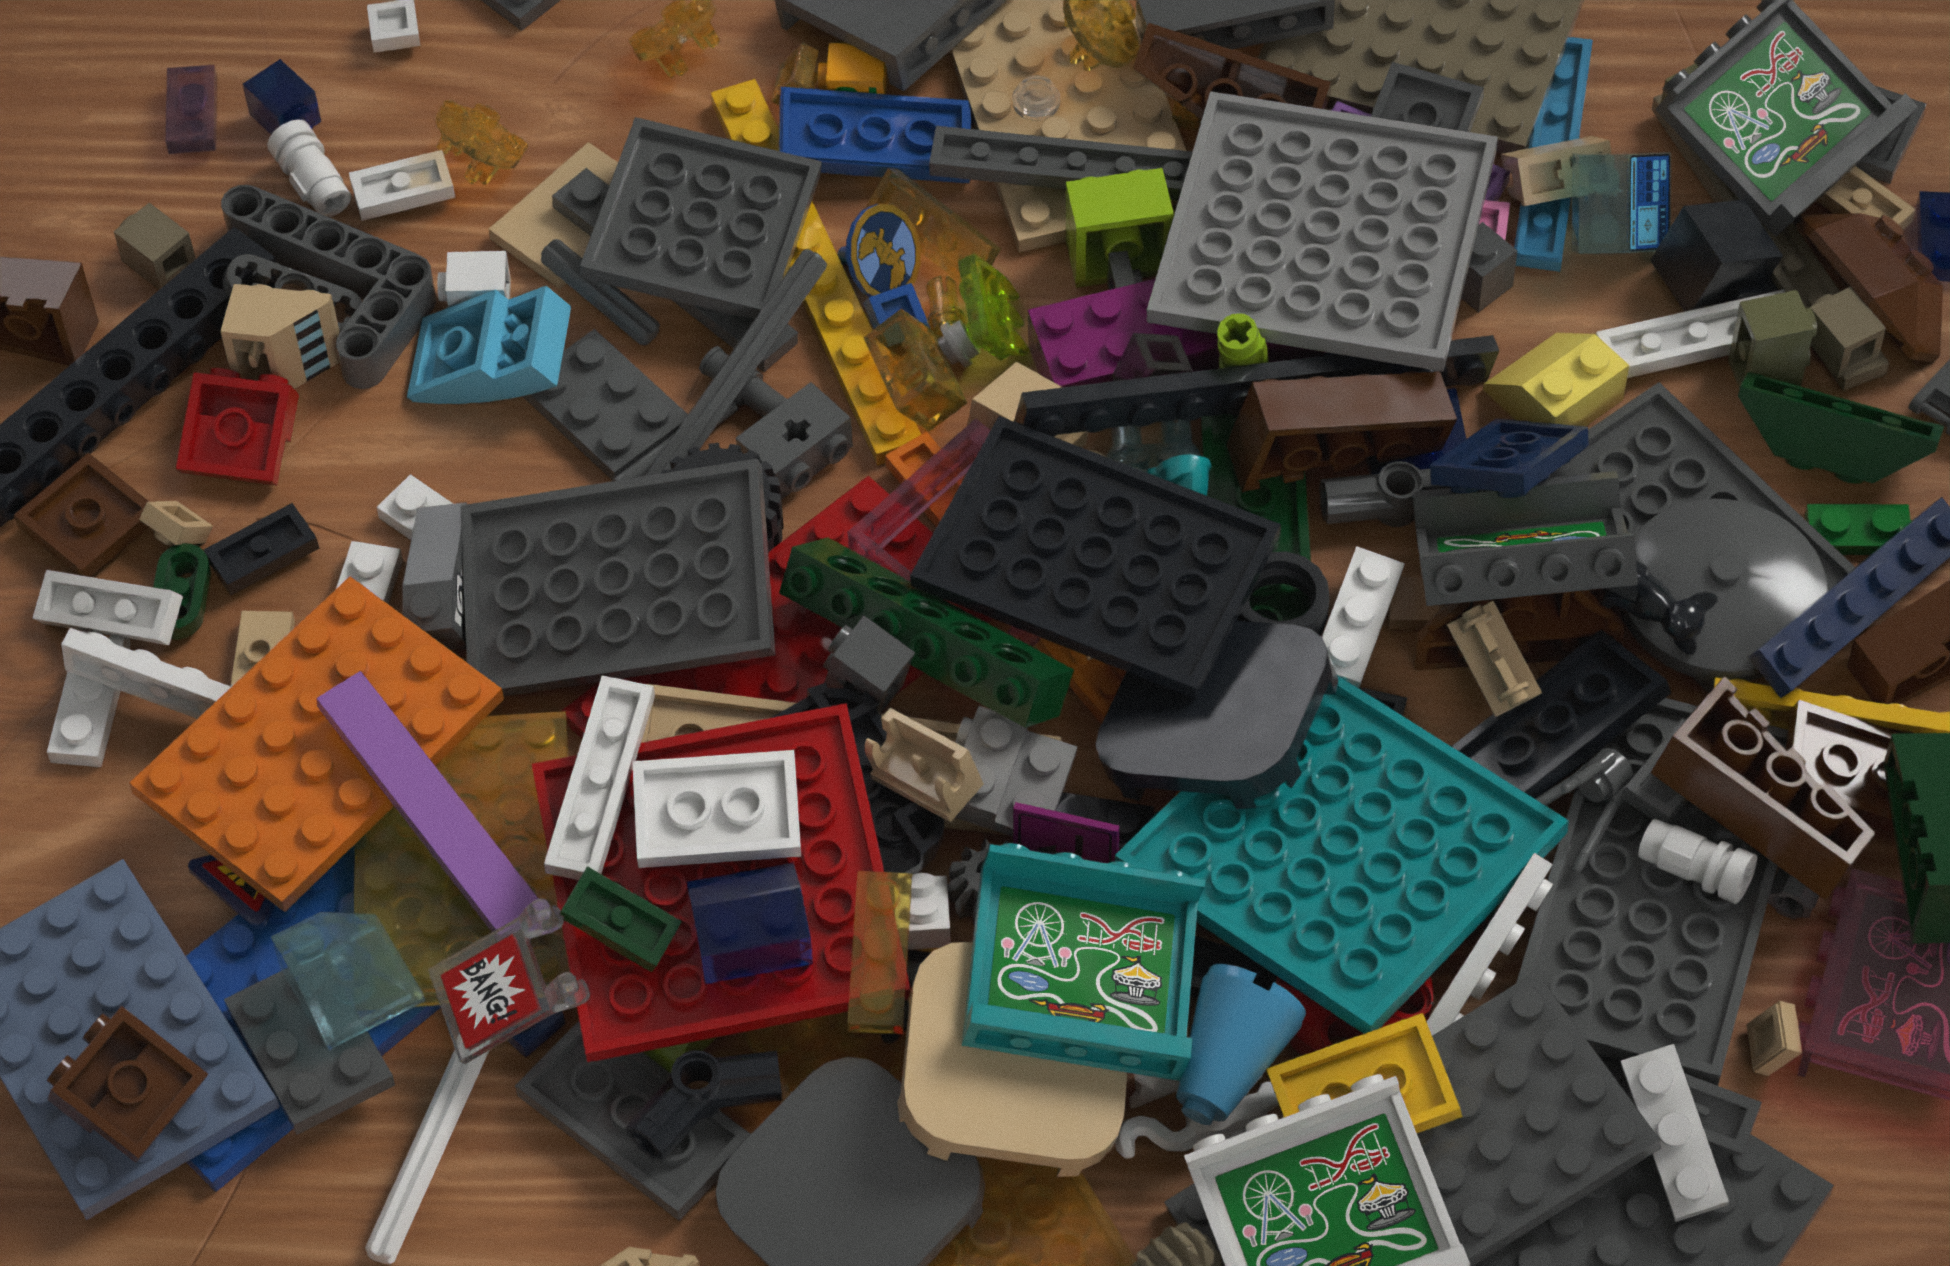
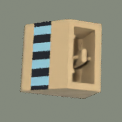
M262 284L253 286L233 285L220 332L230 370L240 373V378L258 381L260 374L276 375L286 378L288 385L295 389L340 363L336 349V339L340 331L331 294L320 293L315 290L278 289Z

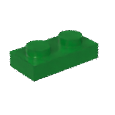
M1807 504L1805 511L1806 521L1842 555H1871L1911 521L1909 504Z

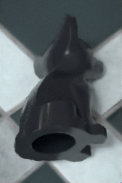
M1636 560L1638 585L1609 588L1603 597L1601 605L1608 609L1614 606L1619 607L1642 620L1661 623L1663 631L1673 638L1674 643L1680 650L1689 655L1694 654L1697 651L1696 637L1701 633L1705 623V612L1718 602V597L1713 593L1705 591L1697 592L1687 599L1677 601L1669 589L1648 572V567Z

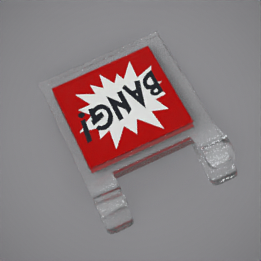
M537 899L530 903L518 918L428 969L459 1062L466 1064L550 1015L580 1006L589 1000L590 991L587 983L583 979L576 980L575 975L571 972L560 974L546 987L530 942L531 938L552 933L562 927L564 920L563 916L559 914L561 911L559 907H550L547 900Z

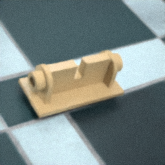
M1494 601L1482 607L1478 605L1463 613V617L1447 624L1495 717L1542 694Z

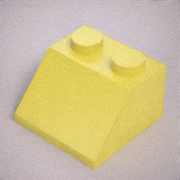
M1555 333L1485 382L1483 390L1515 420L1588 426L1623 401L1629 364L1596 334Z

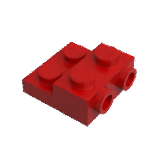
M211 368L210 374L194 372L176 469L184 474L277 486L285 442H291L299 394L291 385H288L286 378L276 375L260 374L257 381L240 378V373L224 368Z

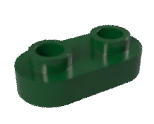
M183 543L182 545H174L168 548L160 556L157 564L153 588L171 590L183 596L178 615H184V617L176 620L171 637L173 640L184 639L193 635L201 627L204 619L211 580V568L206 553L200 547L193 544ZM192 573V576L188 578L180 577L182 574Z

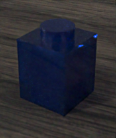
M281 59L242 84L249 114L271 135L277 128L289 121L305 120L312 129L322 122L315 91Z

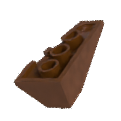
M1149 22L1133 65V70L1201 120L1210 91L1325 110L1331 96L1330 81Z

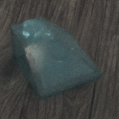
M319 912L271 936L280 969L328 1051L426 1001L423 992L376 914Z

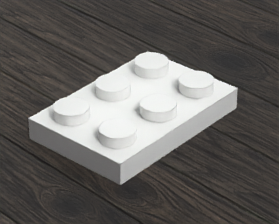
M794 750L632 761L638 868L801 856Z

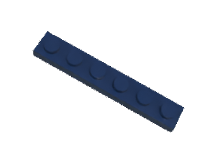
M1943 497L1928 506L1748 656L1780 698L1794 690L1950 557V506Z

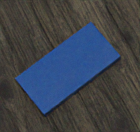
M781 87L778 151L822 161L821 173L970 184V179L930 176L929 162L936 126L971 129V105L969 100Z

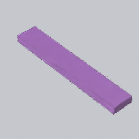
M361 671L316 698L317 707L498 941L511 934L514 937L546 916V907Z

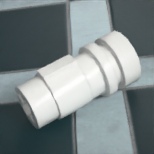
M293 120L277 128L269 137L267 143L268 150L279 163L282 171L289 175L290 183L303 202L307 201L314 207L317 213L327 217H332L342 212L350 203L351 193L332 162L324 155V146L310 125L305 120Z
M1653 819L1647 827L1638 851L1640 859L1655 864L1659 869L1685 880H1693L1702 884V890L1713 894L1717 890L1718 897L1737 904L1744 896L1757 864V854L1742 848H1737L1733 851V845L1728 842L1721 841L1719 844L1709 841L1707 837L1658 819Z

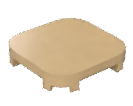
M973 942L950 943L932 951L920 964L907 1000L909 1002L903 1074L901 1093L897 1101L899 1122H905L911 1134L929 1148L928 1155L948 1161L952 1152L1057 1167V1177L1079 1176L1081 1170L1100 1162L1108 1152H1111L1120 1132L1125 1110L1127 1072L961 1046Z

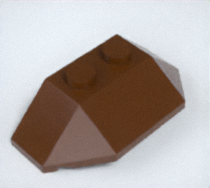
M1861 213L1799 215L1793 221L1797 229L1805 235L1846 285L1853 288L1886 327L1888 334L1909 359L1934 363L1940 357L1943 285L1932 274L1934 266L1931 261L1921 252L1911 249L1902 239L1905 233L1894 220L1885 215L1875 217Z
M1588 590L1445 604L1417 633L1413 662L1414 670L1469 667L1447 624L1463 617L1462 614L1478 605L1482 607L1494 601L1526 663L1561 661L1601 629L1622 645L1625 630L1624 623L1613 611L1602 606V602Z

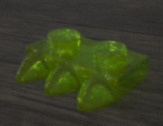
M975 253L959 260L958 266L961 277L959 292L966 305L969 321L966 324V330L972 343L977 348H983L1000 361L1009 356H1024L1030 352L1028 346L1017 331L1014 330L1021 328L1025 324L1020 314L1010 303L1020 298L1012 283L1000 271Z

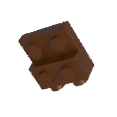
M121 1006L111 1019L102 1013L91 1025L82 1038L89 1045L76 1060L67 1055L47 1079V1082L53 1086L47 1100L90 1134L95 1130L137 1163L206 1080L208 1073Z

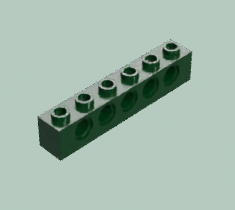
M828 537L792 547L779 594L841 628L847 625L854 629L861 618L865 616L915 652L911 666L1024 728L1060 716L1074 669L946 600L912 587L911 582Z

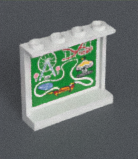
M1381 1074L1363 1078L1352 1084L1350 1087L1352 1092L1332 1100L1329 1094L1319 1095L1299 1104L1298 1113L1279 1120L1276 1114L1262 1116L1246 1124L1247 1132L1229 1139H1225L1224 1134H1216L1206 1137L1192 1146L1194 1152L1186 1154L1184 1157L1225 1266H1471L1464 1247L1458 1240L1400 1093L1396 1076L1386 1080L1383 1079Z

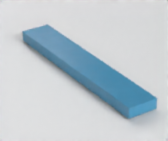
M1568 37L1566 49L1560 64L1555 70L1547 98L1545 97L1534 125L1529 148L1579 139L1592 39ZM1571 197L1529 206H1522L1520 204L1514 248L1518 250L1516 266L1561 271Z

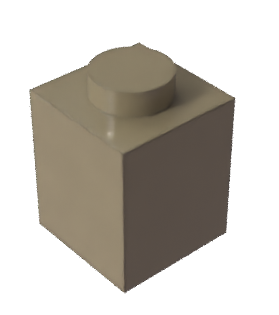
M151 203L145 205L137 213L128 216L121 223L120 227L113 231L122 262L159 290L196 259L189 232Z
M1852 287L1835 295H1823L1810 306L1817 323V335L1812 337L1810 346L1837 378L1879 358L1886 327Z

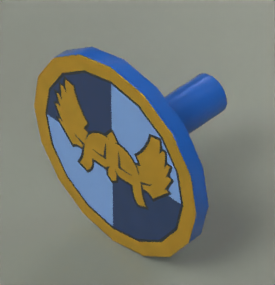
M874 204L862 210L851 224L846 246L841 247L837 253L841 264L848 265L851 278L857 287L868 297L909 283L914 285L921 266V245L916 228L907 214L894 205Z

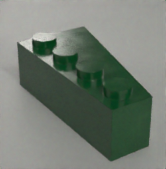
M1950 733L1892 734L1883 765L1911 944L1950 943Z

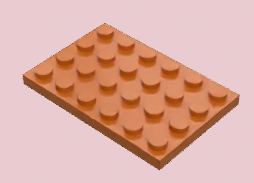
M349 576L131 780L129 784L132 794L277 907L286 912L394 807L317 707L316 698L361 671L436 766L504 700L501 687Z

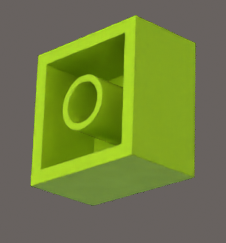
M1163 168L1138 169L1128 173L1102 177L1090 176L1066 182V245L1076 288L1107 283L1108 253L1127 250L1131 268L1140 269L1142 278L1157 276L1174 218Z

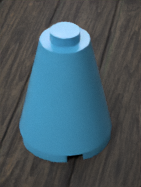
M1215 964L1209 968L1207 974L1202 978L1189 1038H1192L1191 1059L1179 1080L1176 1093L1177 1100L1183 1105L1181 1109L1183 1114L1203 1125H1211L1213 1121H1225L1265 1073L1266 1069L1270 1067L1301 1029L1302 1022L1306 1016L1304 1006L1286 989L1273 982L1268 991L1253 983L1257 975L1256 973L1233 965Z

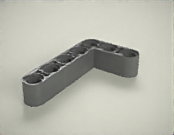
M238 185L229 189L221 200L227 232L235 227L275 256L276 263L355 292L361 299H364L336 339V349L342 376L347 384L358 389H366L378 385L421 327L422 318L432 312L437 302L431 265L427 259L255 186Z

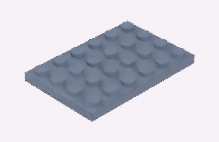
M124 859L0 928V1079L86 1220L280 1107L275 1094ZM121 1006L208 1073L206 1080L137 1163L95 1130L90 1134L47 1100L53 1087L47 1082V1079L67 1055L76 1060L89 1045L82 1038L91 1025L102 1013L111 1019Z

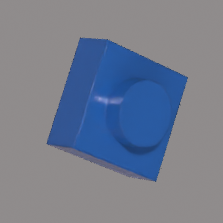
M912 283L871 296L863 302L881 348L924 334L930 329Z

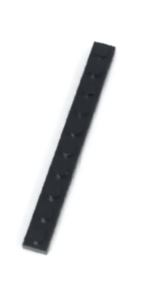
M1493 335L1451 340L1444 372L1440 371L1445 387L1454 385L1472 386L1488 381L1500 351ZM1333 354L1022 392L1014 422L1053 437L1085 431L1096 433L1109 428L1133 425L1144 427L1157 422L1181 419L1192 421L1200 417L1221 414L1239 415L1252 382H1261L1267 379L1296 380L1309 379L1316 376L1332 378L1356 376L1359 374L1385 375L1401 374L1408 371H1416L1418 373L1438 371Z

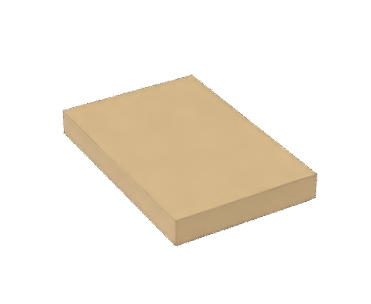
M588 142L489 228L490 240L561 289L566 282L542 263V250L552 240L558 239L583 258L591 236L553 208L552 195L585 168L610 186L618 162Z

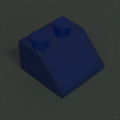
M794 862L686 882L705 984L813 964L810 930Z

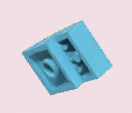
M547 286L509 300L495 289L423 317L407 398L412 402L433 404L482 403L517 398L556 387L571 306Z

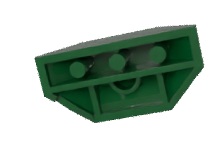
M1750 371L1747 372L1738 393L1739 399L1774 456L1785 458L1787 464L1798 469L1811 470L1816 467L1834 472L1836 478L1852 484H1860L1863 481L1873 484L1936 452L1944 426L1896 414L1765 377Z

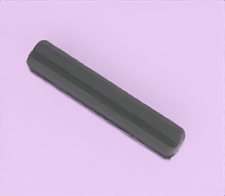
M554 239L544 247L541 252L542 263L636 342L646 346L656 338L659 333V322L616 286L580 278L582 258L561 240Z

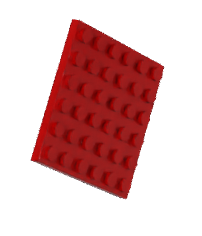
M847 703L642 742L640 744L636 761L794 750L801 856L638 868L632 771L602 875L681 920L682 923L653 972H650L607 947L601 941L564 921L563 916L560 915L587 1063L908 999L911 991ZM577 755L531 764L547 851ZM552 875L560 913L579 880Z

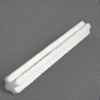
M460 1037L365 1246L367 1256L373 1261L390 1265L395 1261L493 1041L471 1052L470 1047L465 1049L462 1037Z

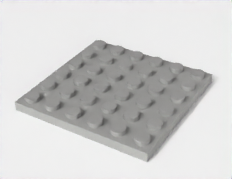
M1210 91L1147 307V322L1217 334L1218 326L1225 317L1231 314L1242 313L1250 316L1255 321L1261 338H1265L1268 343L1444 372L1497 151L1498 137Z

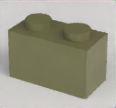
M1797 290L1740 302L1728 363L1739 389L1748 371L1801 386L1805 367L1810 365L1809 349L1812 337L1817 335V323L1812 309L1804 307Z

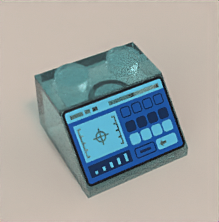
M1671 152L1573 153L1572 251L1578 254L1656 251L1671 227Z

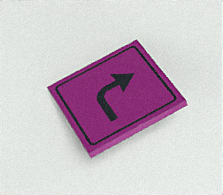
M1015 802L1013 808V843L1023 845L1029 851L1053 855L1068 852L1079 855L1083 860L1108 864L1115 861V854L1119 851V825Z

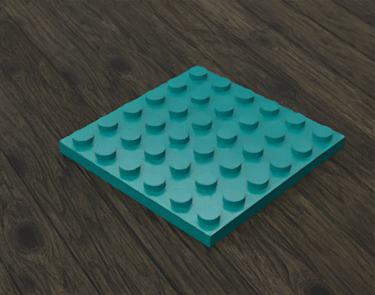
M1337 675L1338 686L1336 695L1324 694L1296 760L1302 774L1292 788H1289L1284 782L1272 792L1254 798L1256 808L1236 809L1230 795L1180 791L1115 854V861L1127 862L1134 865L1137 869L1155 872L1167 870L1181 871L1188 874L1191 878L1206 880L1205 888L1198 901L1196 920L1198 924L1365 1034L1381 1028L1506 898L1534 853L1544 858L1568 833L1569 820Z

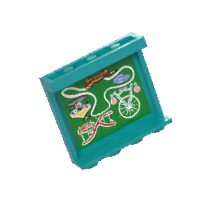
M1014 843L1000 846L990 844L980 873L961 1046L1179 1081L1191 1059L1192 1038L1187 1037L1198 901L1205 888L1206 880L1191 878L1188 874L1176 870L1155 872L1137 869L1134 865L1122 861H1114L1107 864L1083 860L1079 855L1068 852L1053 855L1029 851L1025 846Z

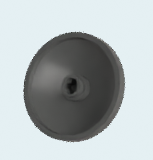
M1703 499L1679 504L1659 513L1645 523L1634 535L1636 560L1646 565L1648 572L1661 581L1677 601L1687 599L1697 592L1705 591L1713 593L1718 597V602L1705 612L1704 626L1701 633L1696 637L1697 651L1691 655L1686 654L1678 648L1673 638L1663 631L1661 623L1642 620L1620 608L1629 631L1636 641L1650 655L1664 665L1685 675L1702 680L1715 681V677L1723 678L1725 676L1729 680L1743 679L1749 681L1762 678L1763 675L1748 656L1827 591V581L1822 563L1813 546L1797 528L1782 517L1767 509L1746 502L1729 499Z

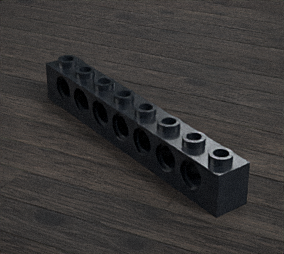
M233 227L0 424V527L7 521L15 519L14 514L87 453H93L104 438L118 426L128 423L139 408L153 396L164 392L174 378L188 366L199 362L207 350L222 338L220 331L230 299L223 288L222 279L225 270L232 260L240 255L251 254L276 263L275 256ZM244 269L241 275H236L242 279L241 285L252 286L253 283H258L252 280L253 272L249 269ZM271 277L266 285L273 287L277 279Z

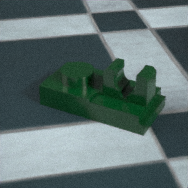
M588 866L559 913L563 916L564 921L601 941L607 947L650 972H653L682 923L681 920Z

